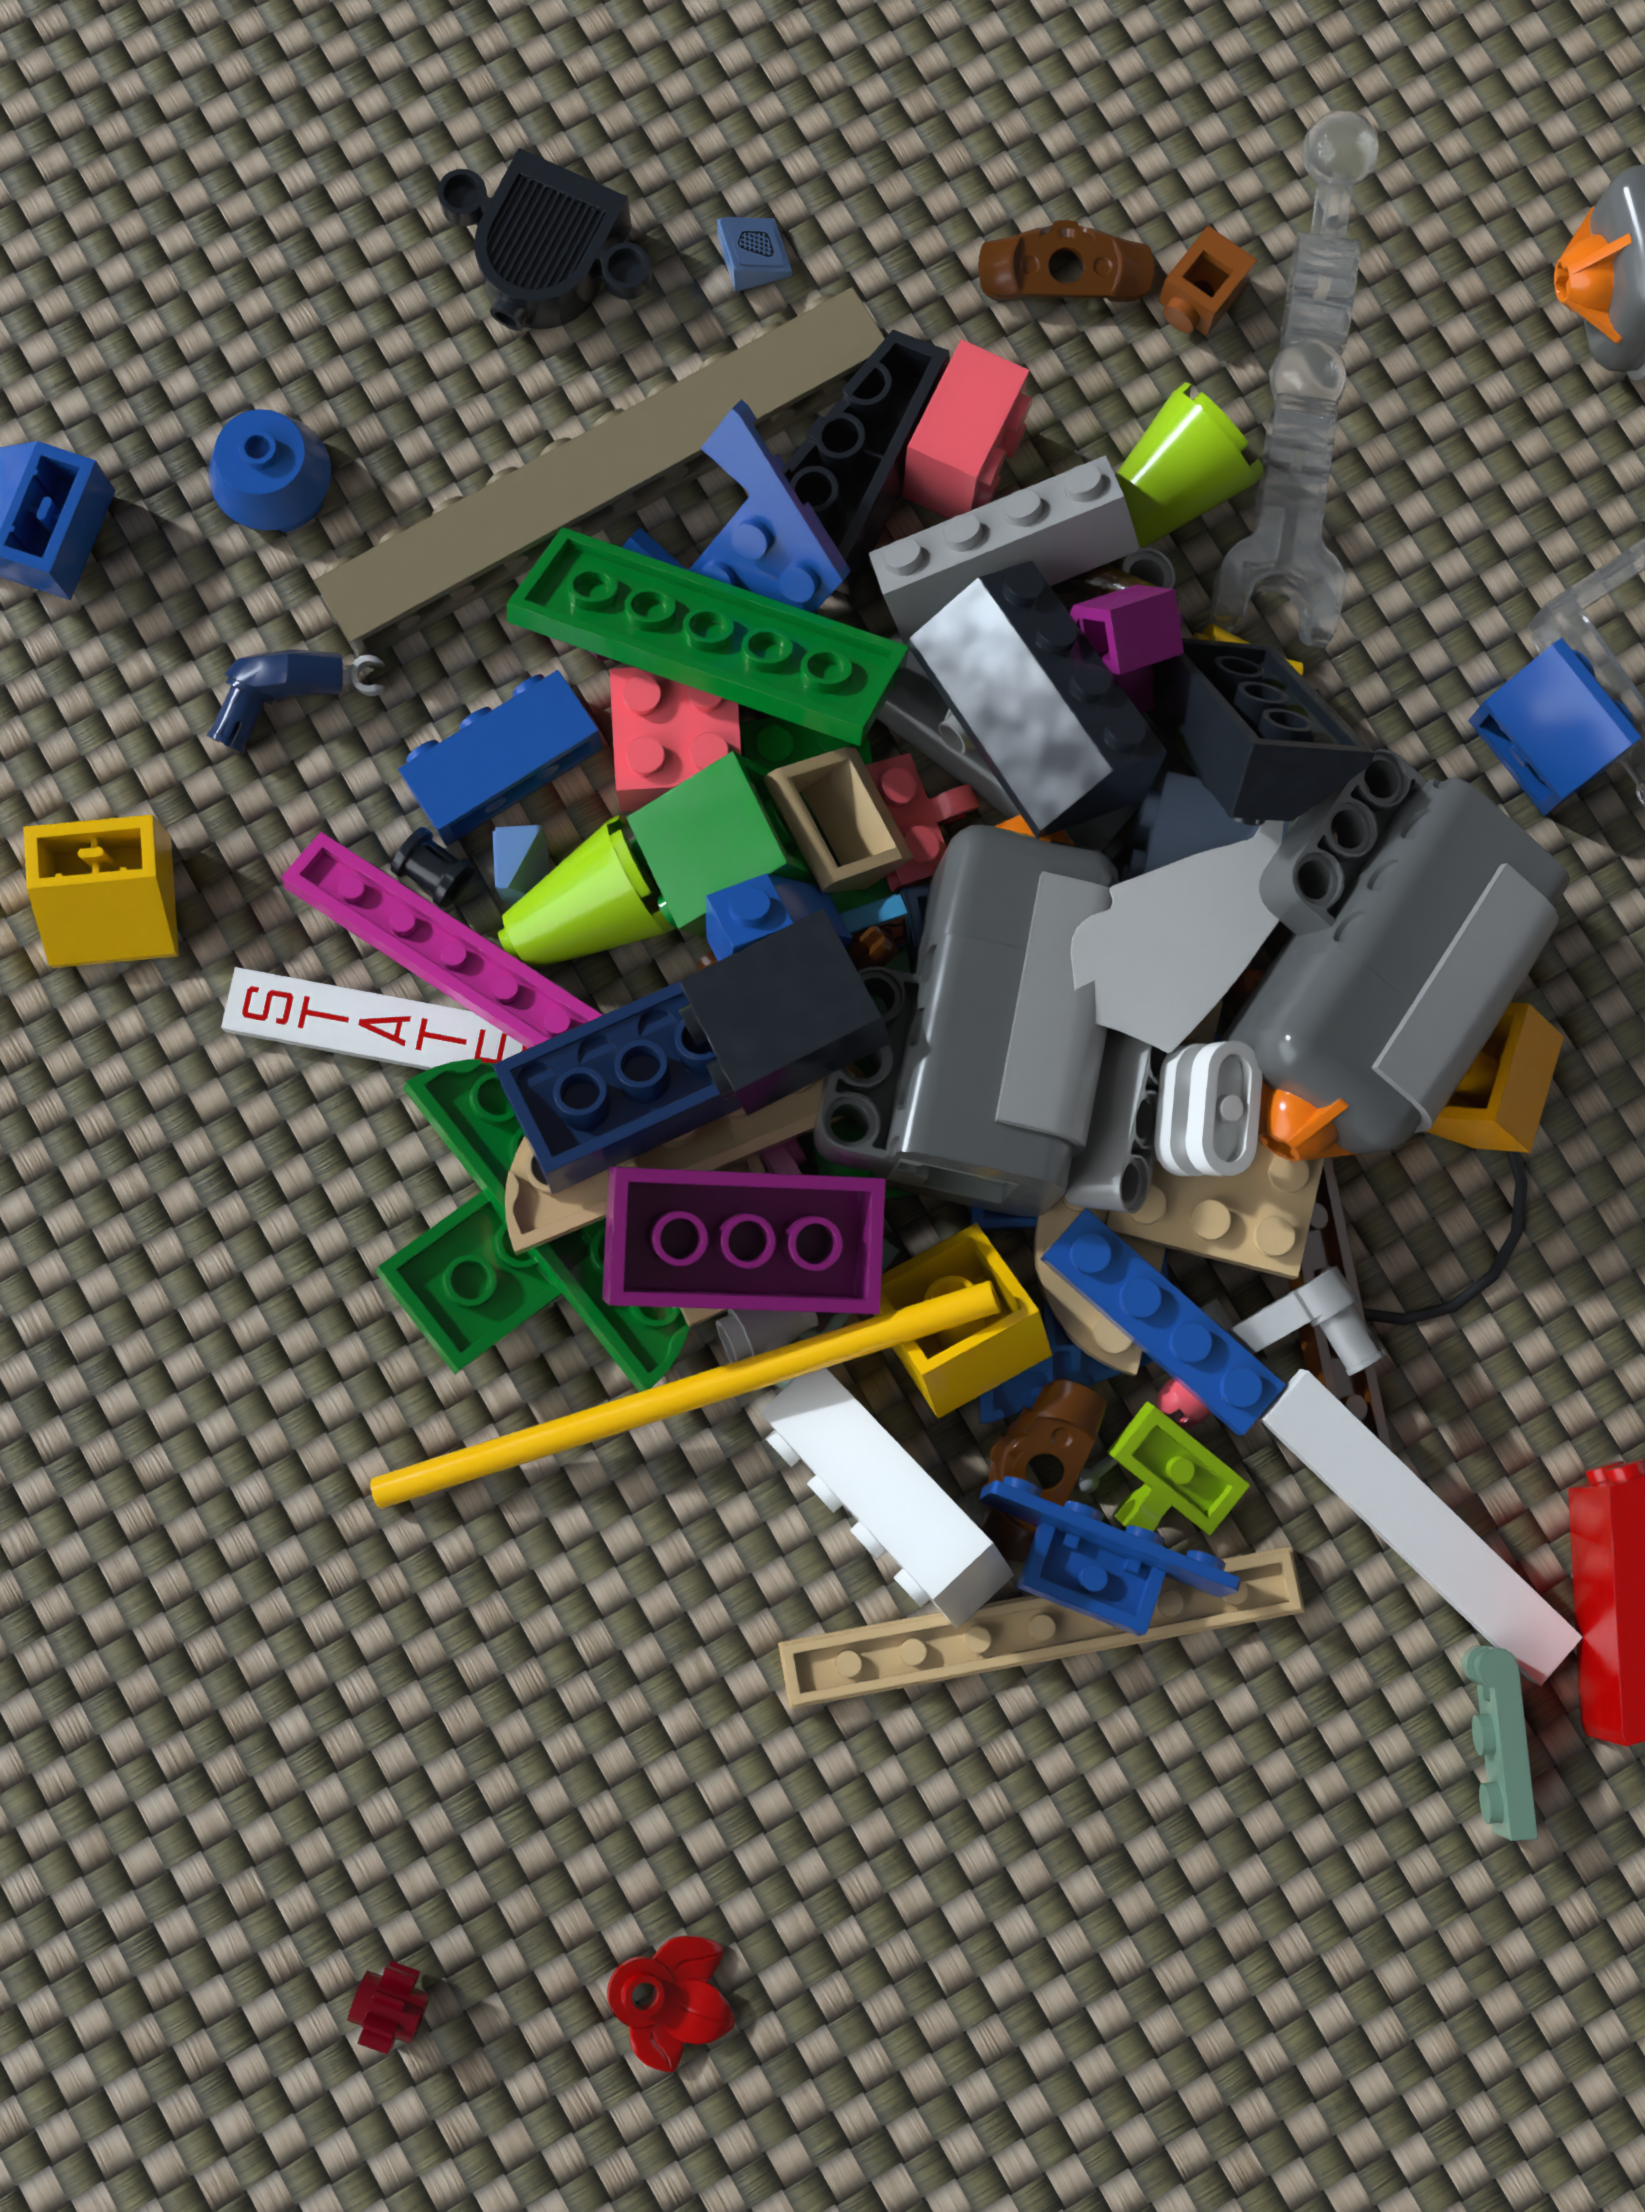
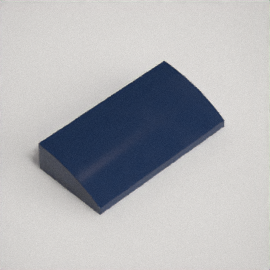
M679 981L493 1064L503 1091L552 1195L608 1170L609 1166L619 1165L743 1108L736 1095L726 1100H723L705 1065L717 1059L708 1040L696 1046L678 1011L690 1004Z

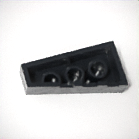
M892 330L845 385L842 389V398L825 417L820 415L806 431L807 439L781 469L801 503L809 502L850 568L851 572L835 589L850 596L870 558L869 552L874 550L903 491L907 446L950 362L949 350L896 330Z

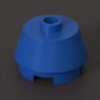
M250 410L231 419L219 433L209 464V484L218 506L237 523L250 529H280L282 533L290 532L308 523L322 508V501L327 493L331 479L330 457L320 437L304 423L272 410Z

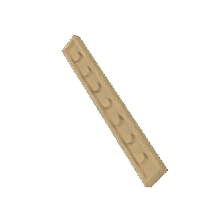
M1282 1547L1221 1559L1226 1563L1225 1572L1242 1579L1237 1593L1221 1598L1164 1577L1147 1633L1142 1636L1134 1635L1031 1594L985 1603L958 1630L940 1611L780 1641L778 1646L789 1708H799L1304 1613L1305 1608L1292 1547Z

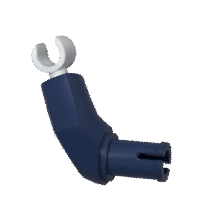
M297 649L259 653L239 658L224 674L228 678L226 684L231 687L211 730L208 731L206 736L219 743H223L231 749L244 753L245 745L265 703L271 705L273 700L280 702L286 698L301 695H339L343 683L354 684L357 690L364 695L376 696L385 691V686L376 684L370 686L360 683L359 675L366 666H386L378 657L369 654L358 657L352 665H343L340 653Z

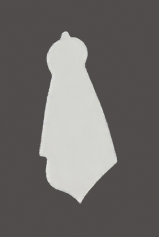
M1299 817L1296 818L1294 821L1289 822L1286 836L1291 831ZM1265 820V823L1259 826L1254 837L1248 840L1194 854L1115 884L1110 888L1113 899L1111 908L1091 915L1082 921L1076 928L1071 943L1075 990L1095 981V1024L1135 1037L1167 1053H1171L1192 1032L1234 984L1279 922V919L1263 904L1259 893V881L1264 869L1281 845L1284 821ZM1331 825V832L1334 835L1336 830ZM1298 874V884L1300 890L1305 895V885L1303 879Z

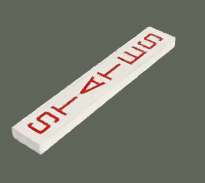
M238 967L234 969L221 1028L228 1033L429 1070L449 1062L467 1059H482L484 1063L495 1064L528 1049L472 1011Z

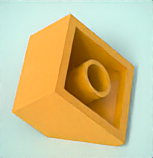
M1510 1003L1432 1128L1426 1132L1471 1148L1531 1153L1564 1036L1530 1003Z

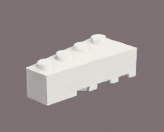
M827 1368L796 1377L759 1412L774 1429L765 1438L767 1442L790 1467L794 1466L800 1459L808 1466L815 1476L807 1485L833 1513L843 1505L858 1522L850 1529L851 1533L876 1560L887 1552L902 1569L893 1578L920 1607L931 1600L958 1630L1014 1576V1573L994 1543Z

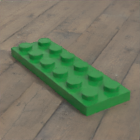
M564 527L560 529L507 602L508 623L861 746L906 667L909 651L907 645Z

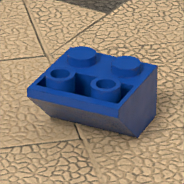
M39 441L0 447V577L71 601L116 491L96 460Z
M1562 637L1488 697L1468 720L1543 816L1549 814L1601 776L1642 738L1635 729V721L1630 711L1620 701L1609 697L1596 681L1595 672L1589 660L1581 652L1572 650Z

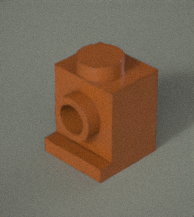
M1208 225L1164 281L1158 302L1165 307L1163 309L1165 318L1174 328L1181 332L1191 333L1195 328L1205 336H1208L1237 297L1240 298L1247 289L1257 259Z

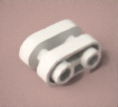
M1240 1041L1180 1045L1164 1058L1160 1070L1154 1147L1158 1161L1169 1173L1176 1176H1235L1244 1172L1252 1163L1257 1149L1263 1074L1258 1067L1255 1051L1249 1045Z

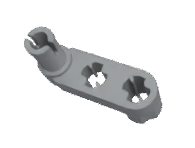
M1337 1266L1235 1325L1217 1298L1200 1308L1252 1355L1307 1323H1310L1312 1327L1319 1324L1344 1364L1348 1376L1361 1371L1386 1355L1384 1349L1380 1348L1353 1305L1358 1299Z

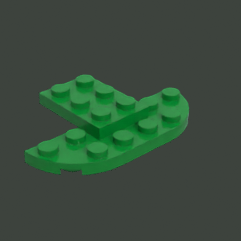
M482 1059L449 1062L426 1070L406 1081L403 1090L482 1191L379 1265L375 1273L454 1375L458 1374L563 1294L639 1392L651 1389L670 1369L679 1355L687 1338L689 1328L681 1309L678 1307L608 1305L603 1301L606 1218L515 1255L506 1222L505 1191L508 1172L525 1136L494 1071V1063H484Z

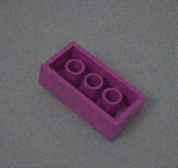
M609 1166L603 1301L608 1305L880 1314L886 1179Z

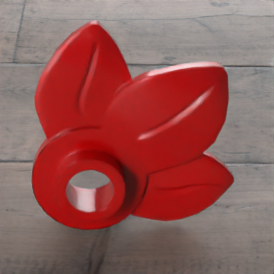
M684 1935L673 1937L666 1941L652 1958L646 1956L630 1958L620 1964L613 1972L607 1987L609 2007L617 2019L629 2027L631 2049L645 2065L664 2072H674L680 2063L684 2043L697 2045L712 2043L723 2037L734 2027L735 2018L728 2001L716 1987L708 1983L724 1954V1947L718 1942L702 1936ZM641 1983H651L653 1994L650 2000L642 2005L634 2004L632 2002V1993L635 1987Z

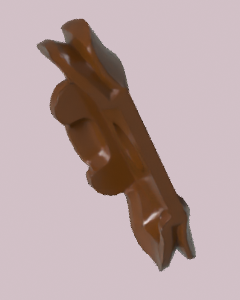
M1071 220L1053 221L1051 226L1035 228L1019 235L984 242L980 250L978 262L980 288L987 297L996 300L1048 297L1107 298L1111 302L1136 301L1150 290L1155 268L1153 254L1147 244L1129 241L1097 229L1079 226L1077 221ZM1065 250L1077 254L1082 260L1084 268L1083 274L1078 280L1067 284L1055 280L1050 274L1048 267L1051 257L1057 252Z
M1057 1378L1048 1382L1040 1391L1032 1407L1023 1406L1018 1418L1005 1432H1000L994 1441L989 1455V1459L992 1461L989 1480L986 1485L994 1480L1003 1483L1006 1476L1028 1481L1025 1475L1028 1462L1038 1454H1052L1063 1463L1064 1475L1055 1487L1042 1489L1040 1498L1064 1507L1097 1439L1107 1405L1105 1398L1082 1382L1069 1378ZM986 1505L982 1516L985 1535L994 1543L1002 1557L1012 1561L1025 1562L1038 1525Z

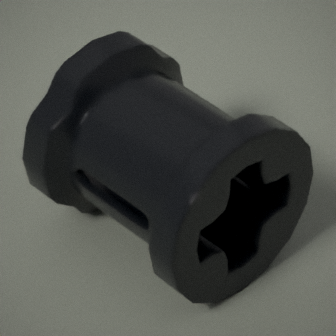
M420 827L402 844L392 861L390 870L399 878L405 876L411 878L433 895V903L445 909L460 896L470 882L476 866L468 859L458 860L433 841L434 834L429 829Z

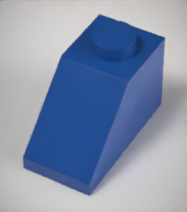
M766 873L706 895V939L717 961L824 908L844 947L852 945V936L828 892H821L817 885Z

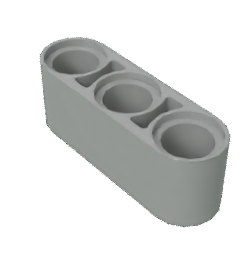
M1111 1028L1107 1030L1086 1148L1078 1158H1072L1064 1197L1073 1206L1134 1214L1141 1209L1146 1200L1155 1164L1154 1138L1160 1070L1163 1060L1168 1053Z

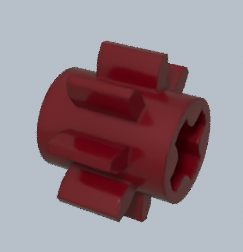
M391 1960L389 1965H386L383 1975L368 1970L365 1972L347 2021L360 2025L363 2028L357 2044L388 2055L396 2039L410 2045L413 2043L431 1996L430 1993L415 1988L421 1971Z

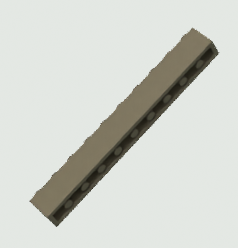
M853 287L836 296L832 293L825 294L814 300L803 314L785 324L775 322L765 326L753 337L752 342L731 353L729 351H721L712 355L703 362L698 371L678 382L673 379L662 382L653 388L646 399L627 410L619 408L607 412L595 422L592 429L572 440L570 438H561L552 442L544 448L540 457L520 468L508 467L497 472L488 480L485 487L465 498L463 496H455L445 500L435 508L432 516L414 526L404 525L390 530L379 540L377 546L357 557L355 555H347L335 560L325 569L322 576L314 579V582L356 657L368 654L374 656L531 570L562 527L591 537L719 467L701 447L741 399L749 405L757 420L753 425L763 441L839 401L843 396L842 389L885 338Z

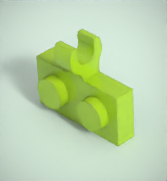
M1148 1401L1107 1450L1109 1455L1144 1482L1142 1487L1128 1494L1120 1502L1112 1515L1125 1527L1131 1525L1154 1531L1163 1515L1172 1505L1210 1536L1250 1486L1247 1481Z

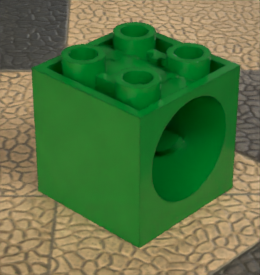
M734 751L626 817L636 838L631 842L634 855L640 865L648 873L653 874L662 893L657 896V902L663 916L673 928L697 935L703 939H706V895L766 873L818 886L763 781V778L771 771Z

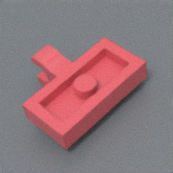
M911 753L865 765L914 856L913 859L886 876L891 892L932 880L947 849L939 826L961 821L966 818V812L979 808L971 784L950 789L928 799Z

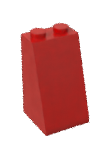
M1645 1459L1627 1463L1620 1460L1585 1471L1587 1483L1568 1488L1575 1630L1582 1636V1639L1576 1645L1580 1723L1584 1735L1626 1747L1645 1741Z

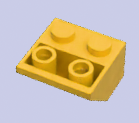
M152 814L23 827L27 892L48 965L52 969L179 956L171 834Z

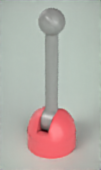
M1173 1377L1158 1392L1157 1408L1181 1428L1195 1426L1212 1413ZM1108 1454L1092 1468H1082L1074 1486L1081 1493L1088 1494L1094 1492L1099 1485V1478L1119 1462Z

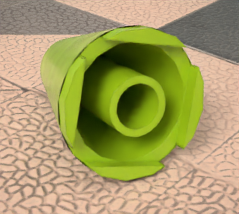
M1187 382L1172 392L1115 474L1124 494L1140 548L1147 547L1250 488L1265 475L1264 467L1259 458L1249 466L1240 453L1249 445L1241 431L1203 392L1199 393L1193 400L1190 399L1191 384Z
M617 815L603 824L502 915L505 928L498 931V936L505 952L535 970L660 936L675 930L665 919L658 906L657 896L662 893L653 874L648 873L634 855L631 842L628 839L635 835L624 815Z

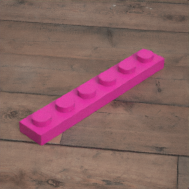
M322 832L314 838L281 877L286 890L528 1049L602 1016L598 1011Z

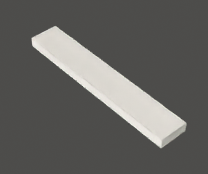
M1299 1369L1259 1416L1258 1419L1494 1647L1511 1652L1517 1660L1519 1671L1530 1682L1542 1686L1582 1639V1636L1309 1371Z

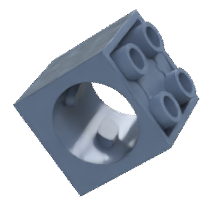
M1167 771L1158 790H1149L1142 806L1138 808L1135 814L1129 842L1140 846L1139 850L1133 849L1128 865H1124L1119 883L1194 854L1248 840L1254 837L1259 826L1245 825L1228 817L1224 808L1211 792L1203 786V782L1200 779ZM1284 821L1282 842L1286 838L1289 821Z

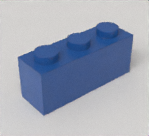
M559 670L546 677L538 674L523 681L513 691V698L493 710L490 707H484L473 712L462 721L458 732L440 743L437 740L423 743L408 755L407 763L398 768L406 786L446 847L603 750L599 729Z

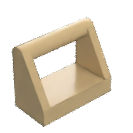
M843 747L775 769L763 778L821 892L866 890L914 858L856 748ZM799 792H802L841 867L837 866Z

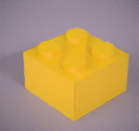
M977 1223L881 1274L880 1314H874L875 1317L989 1280L995 1289L1000 1305V1313L892 1347L938 1419L1052 1356L1039 1309Z

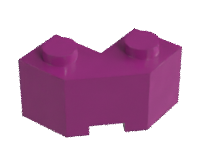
M1134 585L1073 605L1070 615L1140 714L1156 709L1152 688L1154 671L1151 664L1184 654L1181 636L1183 619L1176 601L1175 589Z

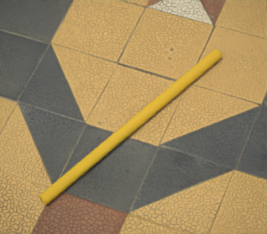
M990 1280L373 1477L370 1482L371 1493L376 1505L383 1509L1000 1313L998 1298Z

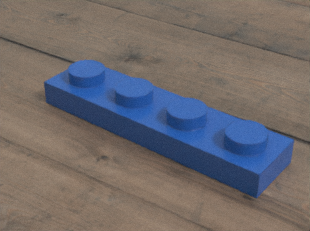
M1087 1208L1080 1212L1040 1258L1053 1272L1238 1436L1244 1435L1286 1386Z

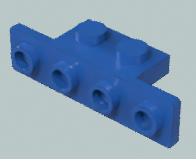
M1006 1476L1003 1483L994 1480L982 1488L978 1499L980 1503L1038 1525L1017 1588L1134 1635L1142 1636L1147 1633L1164 1577L1220 1598L1237 1593L1242 1579L1225 1572L1226 1563L1218 1557L1196 1550H1188L1185 1556L1163 1547L1165 1539L1153 1531L1131 1525L1127 1526L1126 1530L1123 1531L1101 1522L1103 1513L1088 1505L1066 1501L1063 1507L1040 1498L1042 1489L1028 1481Z

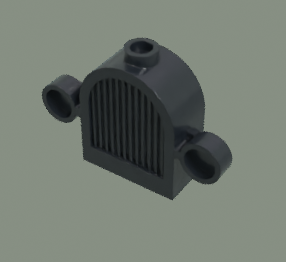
M518 148L491 198H488L483 179L476 172L468 169L450 171L439 182L437 194L445 218L458 226L477 225L474 240L475 256L484 291L492 305L490 314L498 323L511 330L521 331L523 327L550 329L575 320L591 305L602 283L605 284V287L613 296L624 300L638 298L650 287L652 273L648 254L636 244L624 243L632 228L629 200L626 195L521 148Z

